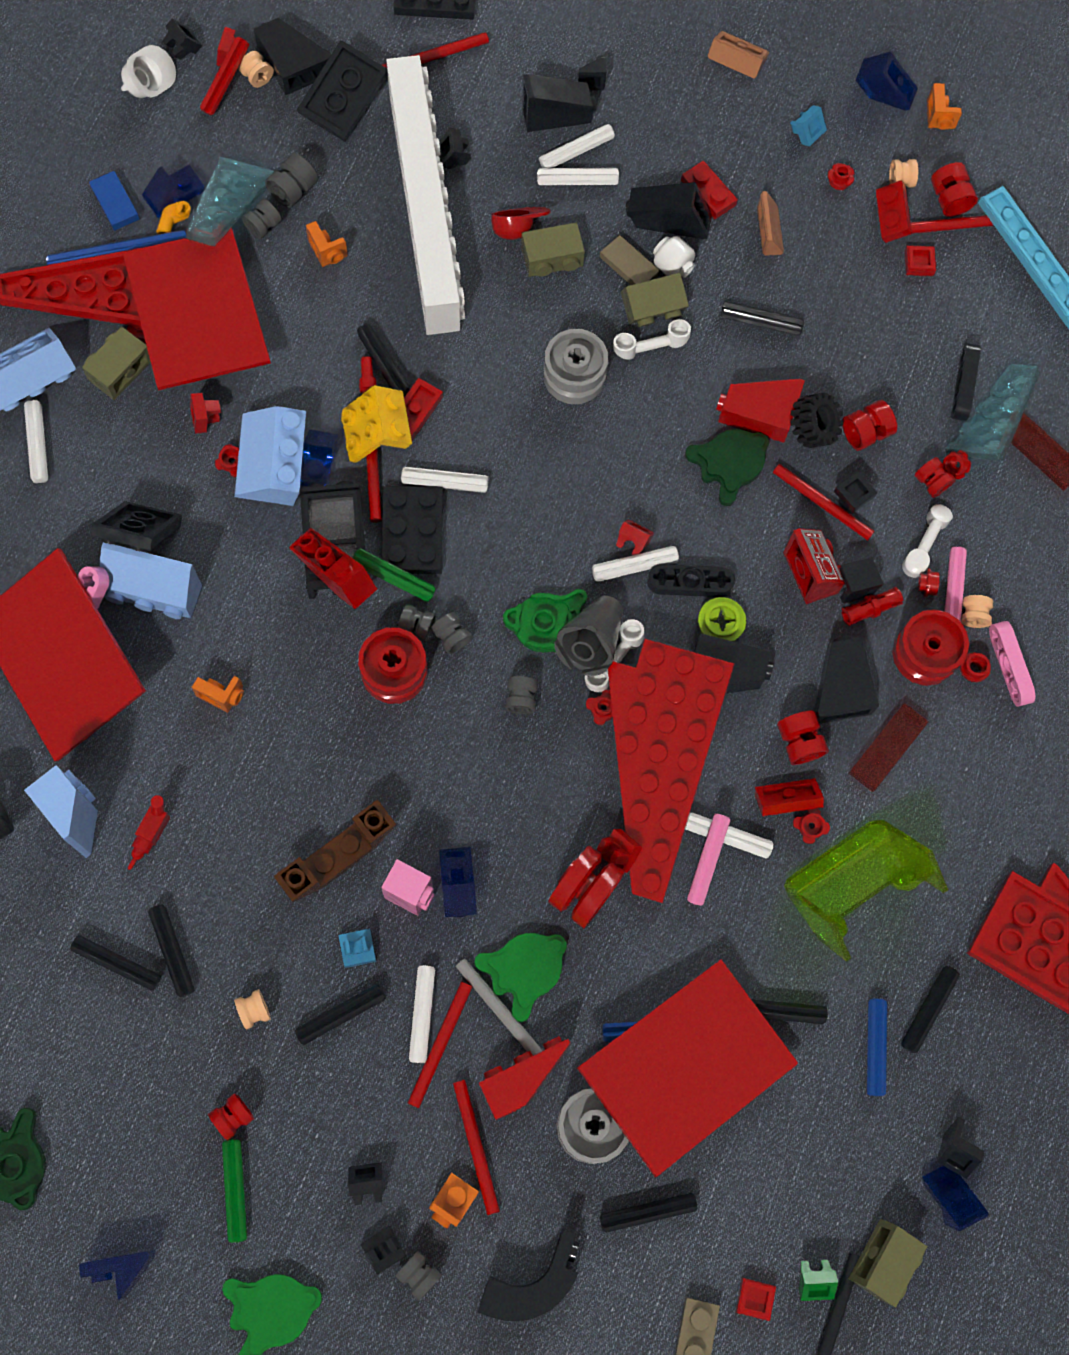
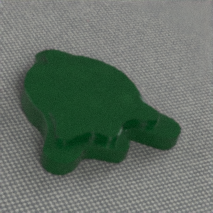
M736 429L727 430L718 434L709 443L688 446L685 451V458L689 462L700 466L701 479L704 483L708 484L713 481L720 483L719 502L724 506H731L735 501L738 490L753 482L762 472L769 439L765 434L759 432L751 433Z
M22 1108L17 1112L12 1127L8 1132H5L0 1125V1201L10 1203L18 1210H28L35 1205L37 1190L46 1170V1158L34 1134L37 1115L35 1110L31 1108Z

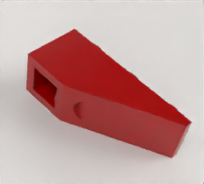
M310 528L289 546V549L315 575L352 608H358L377 590L364 566L314 529Z
M558 1036L542 1044L545 1049L544 1051L534 1056L531 1051L525 1052L513 1059L515 1065L505 1070L500 1065L484 1073L485 1080L479 1082V1085L495 1120H499L530 1103L571 1046L569 1039L562 1041L561 1037Z

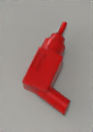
M160 795L152 797L151 806L135 832L136 838L131 845L133 847L131 852L132 860L127 867L128 870H132L137 860L142 859L145 854H149L170 820V816L164 810V800Z

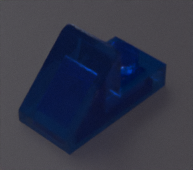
M190 165L169 176L161 166L154 174L142 196L156 217L159 218L166 206L179 201H189L205 192V188Z
M309 429L303 442L304 454L300 485L307 486L319 483L325 486L329 484L338 434Z
M942 1166L922 1177L923 1185L942 1210L943 1222L946 1226L960 1232L989 1216L986 1208L964 1179L952 1170Z
M155 1250L79 1263L80 1278L91 1276V1283L112 1280V1272H115L118 1300L125 1299L154 1260Z

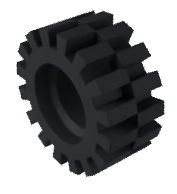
M825 392L798 398V402L793 404L796 410H792L790 416L794 417V420H790L791 426L795 425L796 428L792 430L793 435H799L796 440L799 443L803 442L802 446L809 448L834 444L833 442L839 439L837 435L842 433V429L839 426L843 425V420H839V416L843 415L842 410L837 411V408L840 406L837 401L833 402L834 397L832 395L828 396V393Z

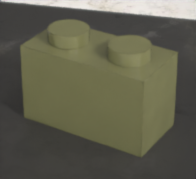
M577 222L522 232L521 249L529 277L536 275L542 277L552 272L562 270L573 271L578 267H583L585 250Z
M680 273L626 286L621 291L629 325L638 323V327L648 326L655 323L654 318L665 316V320L675 319L682 316L681 311L689 307Z
M121 326L115 333L110 334L106 338L104 345L96 353L88 356L82 369L88 381L115 400L151 362L146 344Z
M880 1219L848 1279L877 1299L896 1308L899 1301L906 1294L907 1285L915 1270L921 1265L923 1255L928 1246L899 1226Z

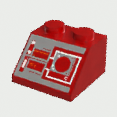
M803 528L794 530L783 553L805 603L809 604L838 594L845 582L840 572L841 566L837 565L833 558L834 551L828 538L825 539L821 530Z

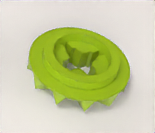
M718 597L709 600L702 606L697 623H699L701 634L735 642L745 630L746 615L742 607L734 600ZM720 611H722L724 620L731 622L726 623L723 631H721L718 623H714L718 619Z

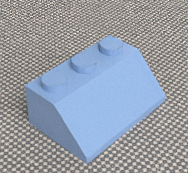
M50 328L0 353V411L14 409L20 404L19 400L28 395L35 397L46 390L45 386L54 381L60 383L72 376L71 372L76 370L59 338Z
M274 406L242 414L234 497L294 506L300 490L306 411Z
M103 542L100 567H103L109 575V586L104 595L106 600L115 604H123V602L132 603L136 608L147 612L156 609L163 611L166 616L174 619H181L182 616L192 618L202 588V584L192 564Z
M56 765L24 791L60 836L87 858L92 853L98 810L91 802L96 798L70 770L64 773Z

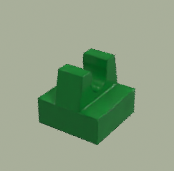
M821 1260L820 1271H811L809 1262L801 1261L798 1288L800 1300L834 1299L838 1279L836 1270H832L829 1261Z

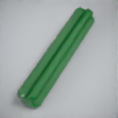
M361 548L352 557L364 566L367 572L424 601H429L435 593L436 588L434 585Z
M232 1139L223 1141L222 1153L227 1237L230 1243H236L247 1239L241 1141Z

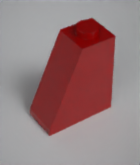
M789 379L730 384L727 395L721 393L716 410L721 411L718 422L751 433H763L770 439L784 443L790 430V420H793V416H790L791 411L796 410L793 404L798 402L797 399L800 398L805 380Z

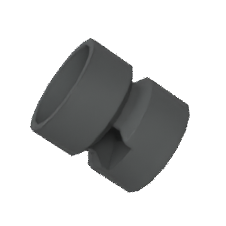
M292 153L281 164V171L276 169L265 180V186L281 205L291 208L302 197V192H307L318 181V175L306 159L296 153Z

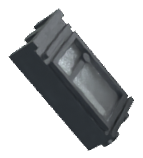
M340 481L336 485L325 486L313 483L307 485V487L300 488L303 534L312 528L350 557H353L359 548L366 551L359 483ZM305 565L307 593L309 599H314L315 590L330 588Z

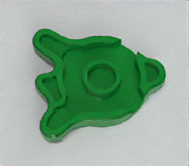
M576 589L562 596L551 593L533 594L522 604L520 603L514 608L507 609L503 614V623L506 628L514 632L518 640L528 649L542 653L556 652L555 641L557 640L558 632L580 613L581 608L587 602V593L582 589Z
M524 933L508 941L499 951L478 954L475 957V967L479 971L491 976L493 992L497 996H502L506 993L513 995L512 1016L519 1022H525L530 1016L533 1003L539 997L547 994L557 984L562 971V956L566 951L567 943L562 936L557 934L545 936L536 933Z
M286 1274L266 1276L252 1283L230 1278L225 1281L222 1288L224 1296L234 1305L230 1327L235 1331L245 1330L248 1334L239 1355H262L269 1348L283 1346L294 1341L306 1328L313 1311L322 1303V1293L317 1287L306 1286Z

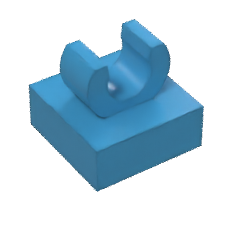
M812 105L806 112H801L799 114L800 117L796 121L790 122L793 133L799 135L801 144L805 146H811L827 131L822 109L815 105Z
M370 928L338 935L345 968L377 962Z

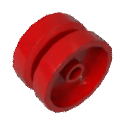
M936 609L926 610L909 620L895 639L892 654L894 663L900 673L912 683L924 686L936 685L948 679L967 657L970 643L967 631L960 620L948 612Z
M384 628L373 632L363 642L359 651L358 666L366 690L375 699L387 704H401L413 699L423 689L427 680L426 652L421 641L412 632L402 628Z
M590 845L585 848L576 861L574 860L570 864L548 900L549 904L562 912L567 910L575 899H578L579 902L571 913V920L583 929L592 921L625 874L624 870L612 862L607 864L598 875H595L594 873L602 862V854Z

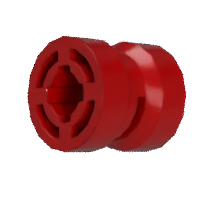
M938 457L928 461L914 475L920 483H925L927 492L932 498L945 492L956 481L951 472H946L943 469V463Z
M236 1093L227 1098L226 1104L223 1107L215 1108L208 1113L216 1129L227 1141L236 1134V1129L241 1125L247 1126L254 1120L252 1113Z

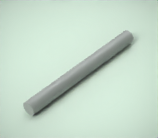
M465 958L460 961L455 967L527 1052L531 1051L533 1056L542 1052L543 1050L519 1021L514 1019L512 1013Z

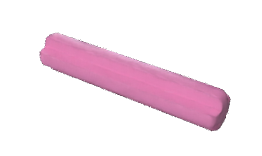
M952 547L949 554L945 612L950 613L961 622L967 550L964 547Z
M721 814L713 816L687 900L692 904L699 906L704 904L729 827L730 818Z

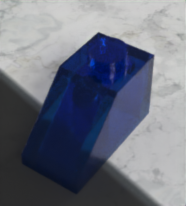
M892 52L863 59L856 77V82L870 99L904 111L911 109L918 88Z
M471 847L439 850L445 917H465L477 914Z

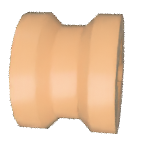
M258 51L247 53L239 65L241 74L248 77V81L255 88L262 87L268 83L274 73L273 67L268 62H264L263 56Z
M899 159L892 160L889 169L890 184L902 180L908 188L916 187L918 180L917 160L909 159L907 162H901Z
M969 595L963 598L965 613L962 615L961 623L972 628L989 627L992 624V617L989 615V611L993 608V599L983 595Z
M259 989L253 991L250 997L234 999L239 1017L246 1030L252 1028L255 1022L271 1020L268 1007Z

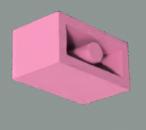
M398 859L395 861L381 887L386 900L417 916L422 909L428 910L435 897L431 877Z

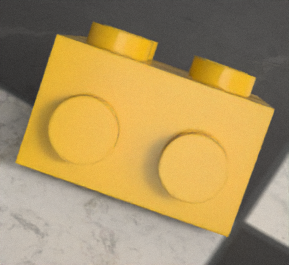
M374 385L342 410L341 421L350 462H359L381 445L403 449L412 445L403 391Z

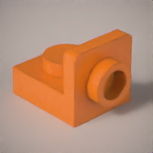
M934 83L927 98L928 128L954 129L961 117L962 109L949 107V96L945 95V84Z
M316 221L306 225L308 242L322 267L329 264H337L347 257V245L343 237L331 242L327 231H321Z
M236 676L232 678L225 691V687L211 678L205 681L197 677L192 686L196 697L227 713L232 706L239 704L244 694L242 682Z
M451 1173L429 1206V1209L434 1211L431 1218L447 1229L450 1224L457 1227L479 1191Z

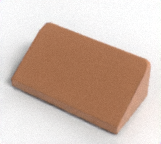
M721 31L713 39L708 58L751 78H756L770 52Z
M762 191L757 205L762 252L764 256L782 255L784 248L778 206L767 191Z

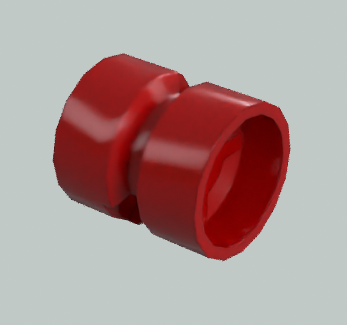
M955 162L945 165L931 176L932 186L936 195L939 196L938 201L945 216L954 217L961 215L977 204L978 197L973 185L969 183L970 177L965 164Z
M883 400L869 404L864 407L863 411L857 410L844 416L842 419V427L846 439L857 451L875 444L876 439L880 441L897 432L896 417L890 406Z
M815 711L799 712L777 723L782 740L788 741L785 749L791 765L807 763L829 753L824 735L818 734L820 724Z

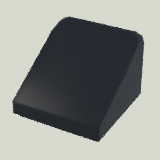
M601 57L579 69L578 82L588 83L589 90H605L606 57Z

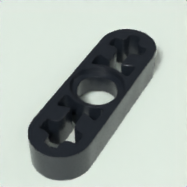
M965 343L963 346L952 405V419L967 421L970 416L981 352L980 345Z
M659 564L650 570L647 584L652 592L659 595L725 597L731 593L734 587L735 576L731 570L725 567ZM658 574H664V579H666L664 585H659V581L656 580ZM675 574H679L677 579V586H673L675 580H673ZM687 574H693L698 577L699 585L694 588L687 587L683 582V577ZM705 575L709 576L707 581H710L708 583L707 588L703 587L705 583ZM717 577H723V581L728 582L725 583L724 588H720L719 584L714 582L717 580Z

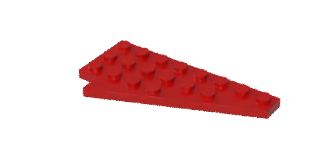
M127 251L0 274V304L3 306L141 326L123 257V252Z
M648 639L644 640L636 668L613 661L608 668L625 833L642 846L629 870L632 894L663 904L733 673L734 663Z
M1055 863L1049 865L1039 886L1011 871L1008 873L966 953L1069 1014V879Z

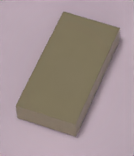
M620 235L600 252L599 257L630 285L653 280L659 276L660 270Z

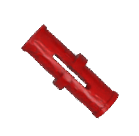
M897 587L877 595H867L864 597V600L842 608V618L848 626L870 617L874 619L881 616L882 612L902 605V601H904L903 595Z

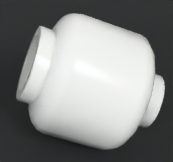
M678 236L663 238L653 251L655 266L666 276L680 273L685 278L695 267L693 263L695 258L694 249Z

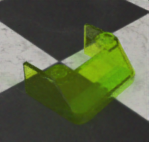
M874 820L865 824L791 875L784 884L790 900L818 939L846 962L851 959V956L843 940V937L848 932V925L843 917L889 885L898 890L910 891L923 881H926L942 893L948 891L933 851L884 820Z

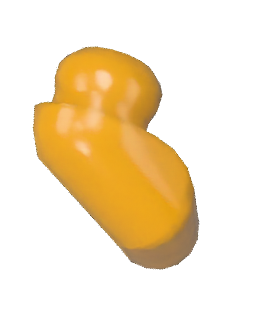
M179 201L166 206L162 211L156 233H169L174 224L187 219L191 213L190 204L187 201Z

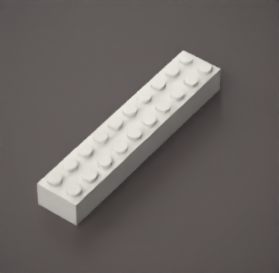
M420 55L386 59L390 102L426 335L460 331V320L465 319V300L463 287H460V268L455 256L456 243L451 231L452 219L447 206V188L444 187L443 182L444 170L443 163L440 162L439 139L436 138L435 133L437 131L435 114H432L433 104L431 90L428 89L427 66H421Z

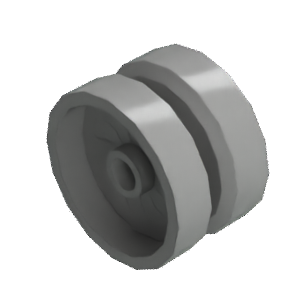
M568 329L553 337L545 350L544 383L548 392L557 400L567 404H583L593 400L600 394L606 381L608 368V351L604 342L594 333L584 329Z
M592 1088L583 1089L571 1096L559 1111L556 1123L558 1140L564 1151L576 1161L587 1164L608 1162L618 1156L629 1142ZM591 1120H595L599 1124V1129L596 1133H590L591 1129L587 1130V1123Z

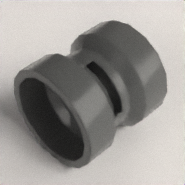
M266 199L258 202L254 211H248L242 216L245 227L257 239H262L270 227H276L282 221L279 212Z
M406 604L397 628L412 632L419 640L427 642L432 632L431 627L435 623L436 614L429 611L423 613L418 611L415 606Z
M456 612L444 615L431 627L433 634L443 640V648L448 654L461 650L473 638L468 629L462 628L460 624L461 619Z
M524 676L508 678L507 690L510 694L506 699L505 710L515 714L535 713L536 701L533 699V694L537 692L538 681Z
M419 1251L395 1275L402 1284L408 1283L410 1285L412 1295L418 1301L442 1276L436 1268H430L425 1265L426 1259Z

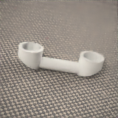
M676 319L669 324L668 334L636 342L632 334L620 333L614 338L613 350L619 357L630 360L635 357L636 353L665 346L679 348L689 340L691 326L685 320Z
M941 504L933 505L927 513L926 520L929 526L918 548L909 552L902 563V569L909 577L917 578L920 576V573L924 574L930 563L928 553L939 531L946 528L953 518L951 510Z
M630 619L621 625V642L615 650L614 662L620 663L630 649H635L642 644L644 627L638 620ZM608 669L603 674L597 676L585 675L586 686L594 692L607 690L610 686Z

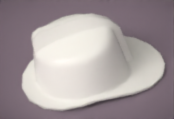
M154 45L146 46L132 54L122 68L121 77L124 84L121 90H128L133 96L138 98L158 96L175 82L176 68L172 58L165 50Z

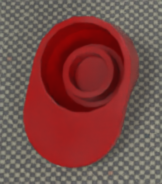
M524 207L497 211L491 214L492 229L496 235L503 239L522 238V232L531 230L533 218L548 215L551 211L545 207Z

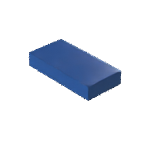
M115 171L89 181L90 187L114 231L140 220Z

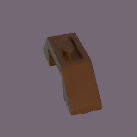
M378 799L352 818L354 824L304 861L298 857L273 876L292 902L325 887L372 852L397 826Z

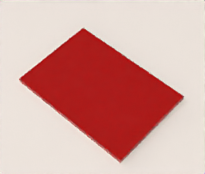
M232 227L123 252L158 391L271 364Z
M57 548L0 596V667L53 760L59 761L145 693L146 690L62 549Z
M720 959L582 1063L577 1069L654 1177H657L795 1067L798 1062L722 959Z

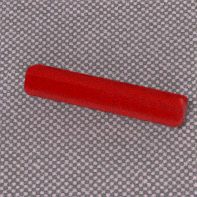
M239 36L234 39L200 105V109L206 114L212 116L219 106L249 48V43Z

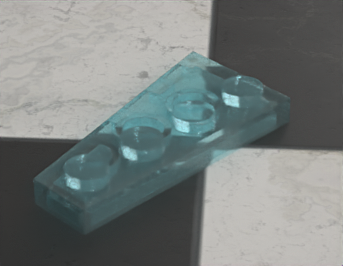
M220 157L187 228L186 239L215 246L267 189L265 180L274 171Z
M1010 364L990 389L991 395L988 399L980 402L976 407V414L969 423L965 422L960 428V435L955 442L950 441L945 448L947 455L953 451L962 450L968 454V458L1004 461L1039 377L1038 366Z

